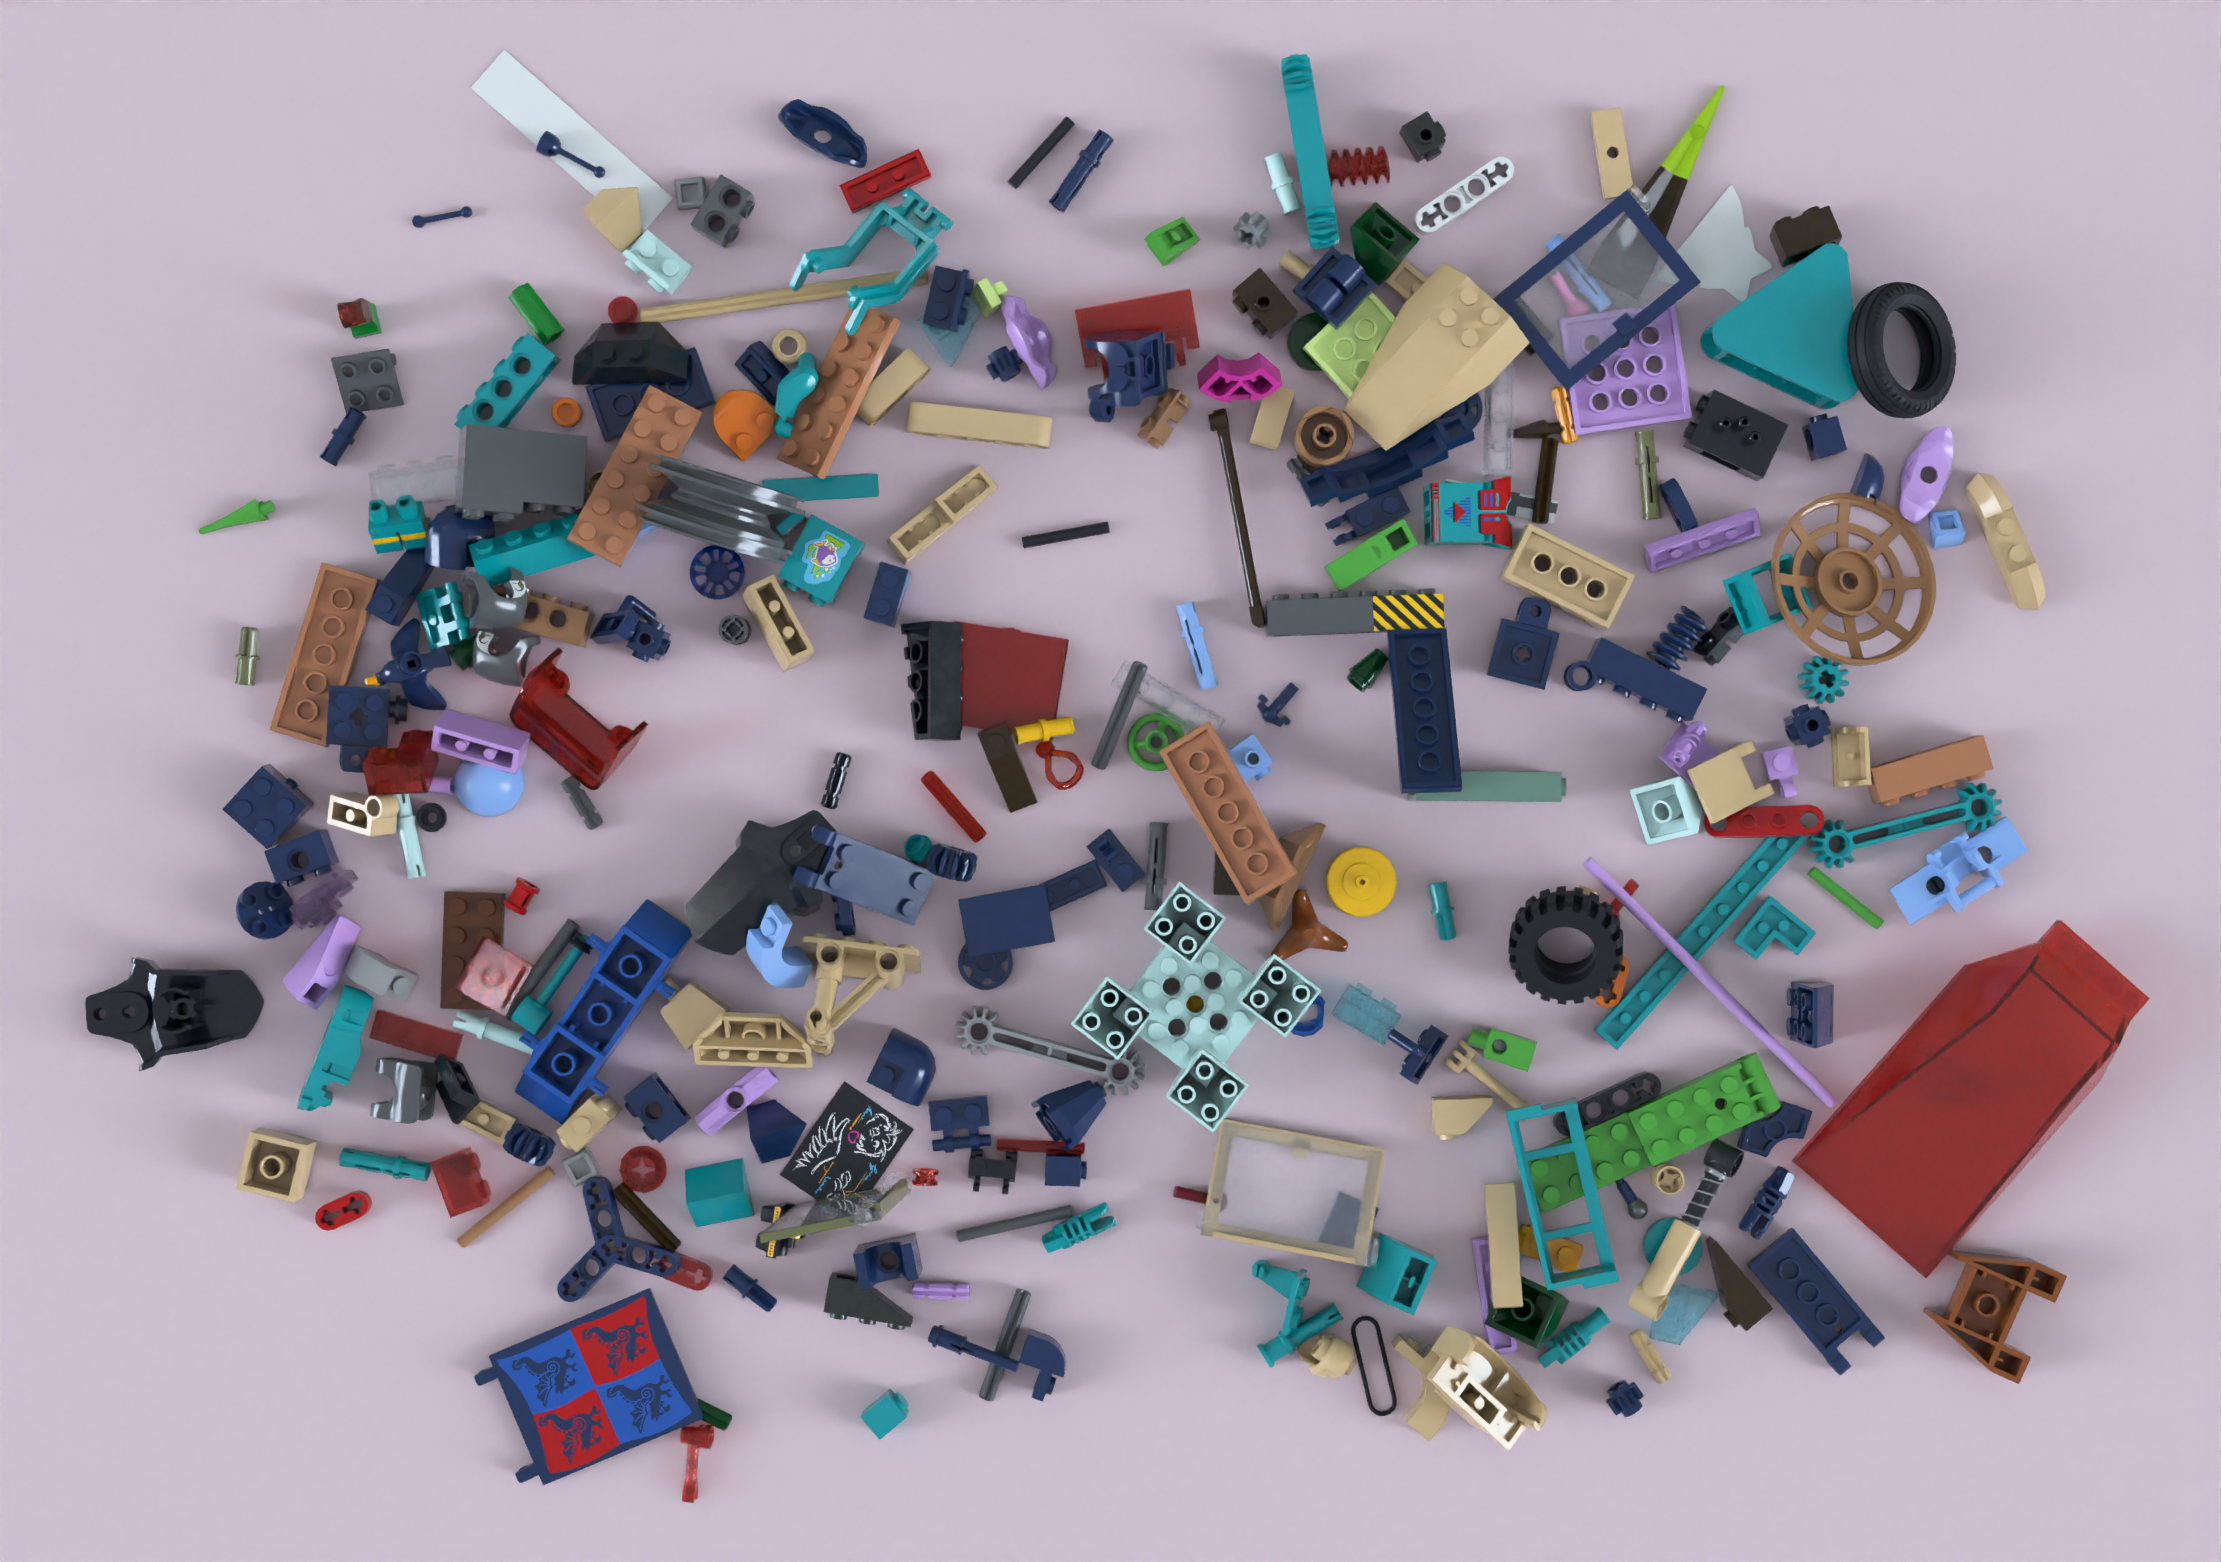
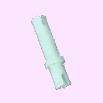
M409 790L390 793L399 802L397 828L408 875L407 879L427 876L415 826L417 816H413Z
M460 1009L458 1010L456 1017L467 1022L464 1023L454 1019L452 1027L476 1034L478 1039L483 1040L487 1038L532 1055L533 1049L519 1041L523 1033L493 1023L491 1018L484 1017L482 1019Z

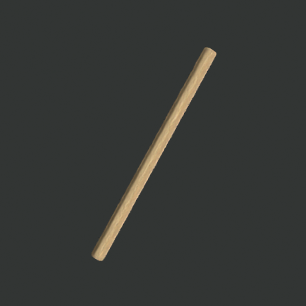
M927 270L924 271L913 286L928 284ZM901 271L802 285L798 291H793L790 287L643 308L640 310L641 322L665 323L847 296L848 290L854 285L863 287L893 282Z

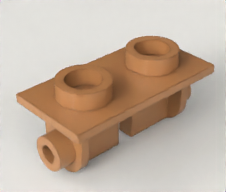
M1169 388L1164 395L1159 396L1157 399V407L1153 413L1144 418L1140 425L1141 430L1137 436L1149 440L1148 443L1157 449L1160 445L1163 446L1174 430L1167 423L1168 419L1170 418L1178 424L1189 409L1188 403L1190 399L1181 394L1182 391Z

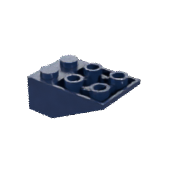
M1791 982V988L1787 990V1004L1791 1006V1018H1787L1786 1030L1787 1034L1791 1035L1792 1041L1811 1048H1819L1833 1043L1834 984L1828 982Z

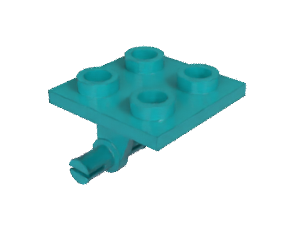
M1259 1260L1252 1266V1275L1255 1278L1261 1279L1289 1299L1282 1329V1335L1287 1336L1293 1329H1297V1326L1302 1321L1304 1308L1299 1306L1300 1301L1303 1300L1304 1296H1307L1310 1279L1306 1278L1307 1270L1301 1269L1299 1272L1272 1266L1268 1261Z

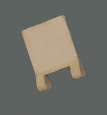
M1751 740L1735 745L1729 750L1687 770L1710 824H1714L1755 802L1775 794L1770 783L1762 787L1754 788L1741 758L1756 751Z

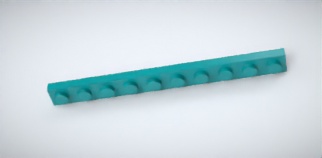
M1809 836L1766 837L1680 932L1675 940L1698 961ZM1666 948L1621 998L1620 1002L1609 1011L1593 1030L1614 1049L1618 1050L1689 969Z

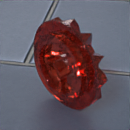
M638 1146L629 1150L621 1159L619 1172L622 1182L631 1191L646 1193L655 1190L662 1184L666 1177L667 1166L664 1157L659 1151L649 1146ZM641 1157L645 1167L655 1168V1170L645 1174L644 1182L639 1172L631 1171L640 1166Z

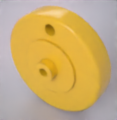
M1352 847L1339 853L1330 863L1325 880L1326 890L1332 903L1342 912L1355 917H1368L1381 912L1393 899L1397 886L1396 873L1389 859L1381 852L1369 847Z

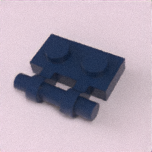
M987 1095L928 1102L931 1131L943 1130L944 1139L932 1140L933 1151L945 1150V1153H952L954 1149L971 1148V1150H980L982 1146H992L991 1134L979 1135L980 1126L990 1125ZM969 1128L970 1136L953 1138L952 1129Z

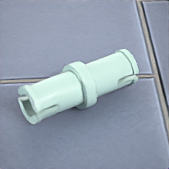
M1282 153L1266 157L1264 162L1267 165L1273 182L1271 188L1272 191L1277 193L1283 215L1301 209L1292 186L1294 183L1293 177H1289Z

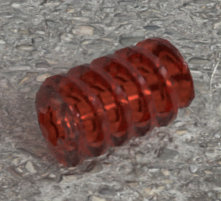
M1378 146L1376 155L1372 147L1366 148L1364 156L1359 147L1354 149L1352 157L1347 148L1343 149L1341 158L1335 149L1330 153L1328 172L1331 188L1334 179L1338 180L1340 187H1344L1346 178H1349L1351 185L1355 186L1357 177H1361L1363 184L1367 185L1369 176L1373 177L1375 184H1379L1381 175H1384L1386 182L1389 183V159L1383 146Z

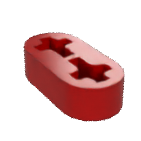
M357 1190L331 1201L317 1210L315 1215L316 1224L319 1228L330 1231L352 1222L369 1212L372 1205L371 1198L366 1192ZM353 1197L356 1201L362 1200L361 1212L357 1208L350 1211L347 1210L346 1206L354 1202ZM326 1209L330 1213L337 1210L340 1211L341 1215L333 1219L334 1224L331 1220L325 1221L324 1216L328 1214Z

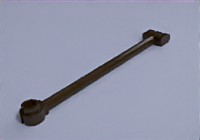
M1225 408L1213 410V414H1208L1211 431H1217L1250 604L1251 621L1257 628H1263L1266 620L1259 594L1230 437L1228 416Z

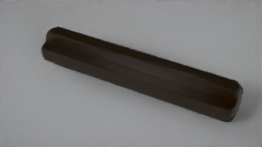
M1544 438L1541 444L1532 522L1536 524H1546L1549 521L1559 443L1555 438Z
M621 1183L613 1190L612 1195L661 1246L675 1251L681 1245V1241L625 1183Z

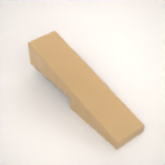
M980 465L937 497L934 503L888 538L887 544L906 565L997 490L998 486Z
M1515 1183L1485 1184L1484 1194L1493 1309L1523 1307Z

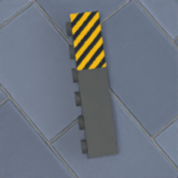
M1435 588L1418 589V594L1406 595V590H1389V595L1377 596V591H1360V597H1348V592L1330 593V598H1319L1318 593L1301 594V599H1289V594L1272 595V600L1265 602L1267 637L1386 633L1388 630L1445 628L1443 593L1436 594Z

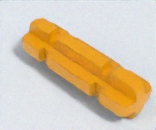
M1563 386L1555 387L1552 389L1551 394L1553 401H1556L1554 408L1557 422L1560 423L1562 430L1560 432L1561 442L1563 444L1573 443L1578 440V435L1575 434V429L1573 428L1574 421L1571 402L1568 401L1570 397L1569 390L1566 391Z

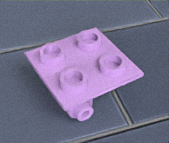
M1702 721L1693 722L1689 726L1682 722L1658 757L1692 788L1694 786L1687 770L1719 755L1714 748L1702 739L1707 732L1706 725Z

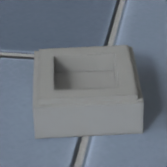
M705 178L675 179L677 209L679 211L700 209L707 197Z
M589 1147L561 1161L573 1187L602 1173Z

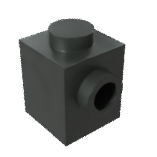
M1428 111L1403 125L1399 132L1417 163L1423 159L1429 162L1442 153L1441 148L1446 141L1444 139L1446 133L1438 121L1434 123Z

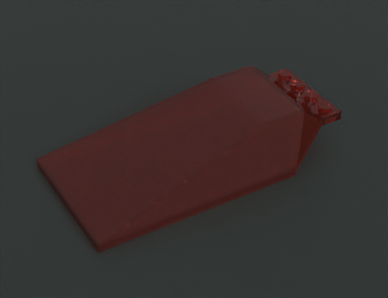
M2056 920L2035 943L1965 964L1792 1161L1919 1274L1927 1278L2098 1085L2113 1059L2130 1021L2150 998L2063 921Z

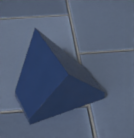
M776 1099L747 1107L750 1140L761 1163L791 1156L807 1123L778 1103Z

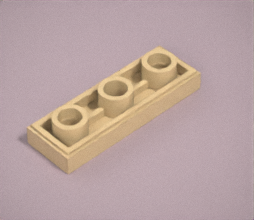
M1621 107L1592 111L1590 118L1603 200L1615 199L1626 190L1633 196L1634 188ZM1607 151H1613L1616 158H1610L1607 155Z

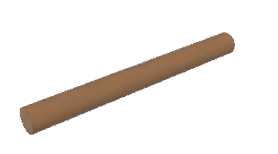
M547 1166L457 1239L459 1245L463 1248L468 1246L555 1176L553 1169Z

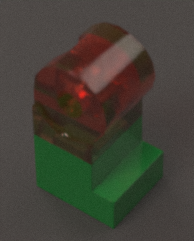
M359 298L353 302L338 303L337 309L340 321L344 328L351 329L355 339L382 333L375 304L364 298Z

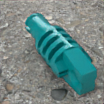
M1598 1307L1597 1310L1581 1322L1573 1321L1545 1343L1548 1350L1537 1358L1544 1368L1556 1360L1562 1365L1590 1343L1589 1341H1591L1590 1337L1611 1321L1602 1309Z

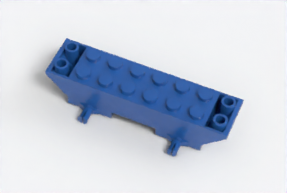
M646 899L610 941L606 942L595 935V933H592L586 943L600 952L598 962L589 973L590 976L560 1020L555 1023L548 1035L541 1040L530 1034L527 1030L519 1039V1041L533 1049L530 1061L522 1071L523 1075L516 1087L515 1093L562 1125L566 1122L588 1088L603 1097L609 1087L597 1080L596 1076L655 990L668 998V1000L675 993L676 989L662 980L692 938L690 928L649 899Z

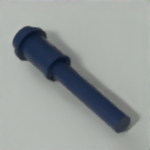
M934 1325L928 1337V1342L932 1343L934 1348L938 1345L959 1355L964 1352L1015 1373L1020 1364L1018 1360L967 1341L966 1336L944 1329V1325L939 1327Z

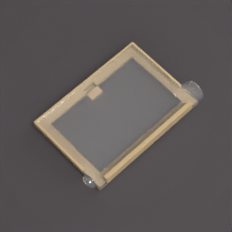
M1223 1119L1219 1128L1205 1212H1198L1196 1228L1201 1229L1200 1235L1375 1268L1380 1239L1371 1237L1386 1149Z

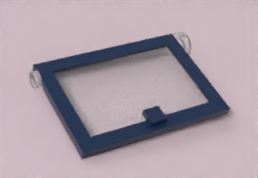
M1632 185L1493 299L1513 318L1530 342L1531 348L1566 391L1701 283L1646 214L1652 206L1636 185Z

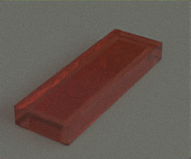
M379 1009L377 1010L369 1038L437 1058L442 1053L456 1060L464 1034Z

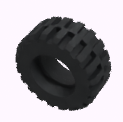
M1566 886L1557 887L1556 892L1551 893L1549 889L1540 891L1538 899L1532 896L1526 901L1525 908H1519L1515 921L1512 922L1508 948L1511 969L1516 970L1515 977L1519 983L1523 984L1526 982L1527 991L1532 995L1536 992L1540 993V999L1547 1002L1552 998L1558 1000L1557 1004L1566 1005L1567 1000H1574V1004L1584 1003V997L1589 996L1590 999H1594L1600 995V988L1607 990L1612 985V978H1616L1620 971V963L1623 959V930L1620 929V920L1616 914H1612V907L1607 902L1600 904L1598 895L1590 892L1589 896L1585 895L1582 888L1574 887V891H1566ZM1559 927H1570L1585 933L1594 943V950L1587 958L1579 962L1559 963L1544 955L1538 947V940L1549 930Z

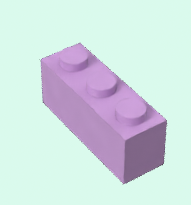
M446 708L434 725L431 750L516 775L527 757L531 733Z

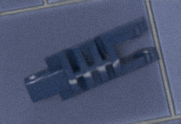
M1778 1166L1773 1174L1763 1183V1189L1759 1190L1753 1199L1754 1203L1750 1204L1738 1224L1739 1229L1745 1232L1751 1230L1750 1233L1756 1240L1761 1239L1774 1219L1772 1216L1777 1214L1782 1206V1200L1787 1198L1795 1175L1787 1169Z

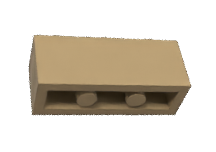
M774 574L749 585L742 597L783 673L809 661L815 650Z

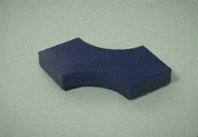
M1782 1101L1781 1107L1770 1117L1753 1121L1743 1126L1736 1147L1767 1157L1771 1149L1784 1139H1804L1813 1111Z

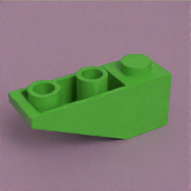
M1402 519L1326 565L1325 568L1340 592L1418 545V542L1405 520Z

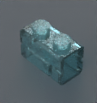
M1359 982L1356 987L1349 984L1331 1014L1380 1044L1385 1045L1388 1040V1034L1396 1027L1402 1016L1396 1012L1399 1006L1384 997L1379 1002L1371 997L1373 991Z

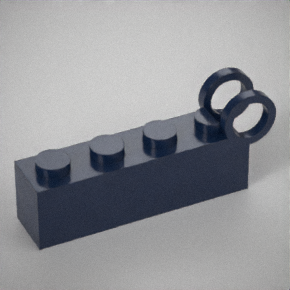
M1602 637L1596 639L1586 661L1570 664L1565 669L1563 676L1566 686L1573 691L1588 690L1595 683L1603 685L1606 682L1614 686L1613 691L1626 698H1629L1631 694L1641 699L1640 705L1653 711L1658 707L1667 712L1665 717L1680 724L1683 720H1693L1707 691V688ZM1577 667L1584 668L1588 673V680L1583 686L1576 684L1573 680V672Z

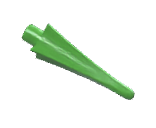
M254 499L231 514L200 528L199 533L206 534L232 526L269 520L267 514L275 511V505L271 500L263 503V501L257 502Z

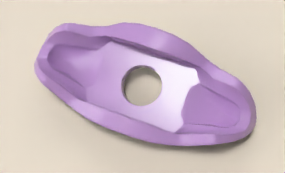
M1013 296L1001 297L1002 303L1000 307L1007 322V334L1017 351L1018 357L1026 362L1030 373L1037 381L1040 390L1049 386L1057 373V367L1051 361L1052 336L1042 320L1028 313L1025 301L1022 298Z
M1946 426L1937 427L1929 431L1917 448L1909 455L1900 475L1901 499L1899 510L1902 516L1912 523L1920 522L1936 506L1945 491L1950 477L1953 455L1952 434ZM1924 467H1931L1936 471V480L1933 483L1922 481L1920 473Z

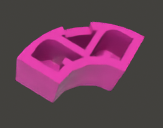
M1259 352L1248 359L1239 361L1229 360L1217 354L1197 373L1200 391L1214 399L1232 403L1231 400L1250 399V402L1256 401L1272 394L1282 386L1280 370Z

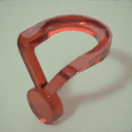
M1050 740L1039 742L1036 746V753L1040 758L1045 759V774L1049 782L1059 790H1066L1075 786L1081 780L1084 773V767L1076 754L1070 751L1055 750V746ZM1051 756L1065 757L1076 766L1074 776L1068 781L1059 782L1052 772Z

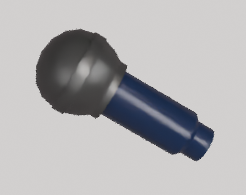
M1623 1178L1615 1181L1617 1189L1628 1204V1214L1633 1219L1644 1218L1648 1213L1647 1204L1636 1197L1627 1181H1624Z

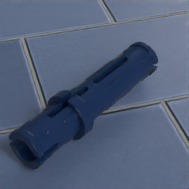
M1098 129L1090 144L1078 154L1080 158L1077 160V163L1049 200V203L1054 208L1064 213L1094 168L1099 167L1101 158L1114 141L1107 133Z

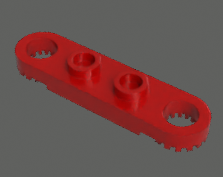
M1813 805L1745 807L1726 817L1727 826L1721 831L1712 829L1707 815L1704 817L1705 831L1713 838L1719 839L1812 836L1820 832L1824 826L1823 812ZM1805 813H1813L1818 818V823L1812 828H1806L1801 824L1800 818Z

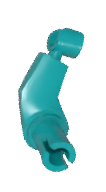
M804 352L801 354L797 368L787 374L778 384L774 412L779 417L776 418L773 427L776 434L781 437L788 438L790 436L793 424L786 421L787 417L794 416L800 400L808 396L817 386L819 375L815 370L816 357L812 353Z

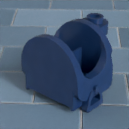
M1111 331L1089 335L1084 338L1086 348L1098 350L1108 361L1109 377L1107 382L1091 386L1087 389L1088 398L1091 399L1089 413L1096 422H1111L1115 414V406L1135 407L1140 405L1142 399L1151 395L1161 396L1167 392V370L1173 369L1175 362L1173 343L1165 344V331Z

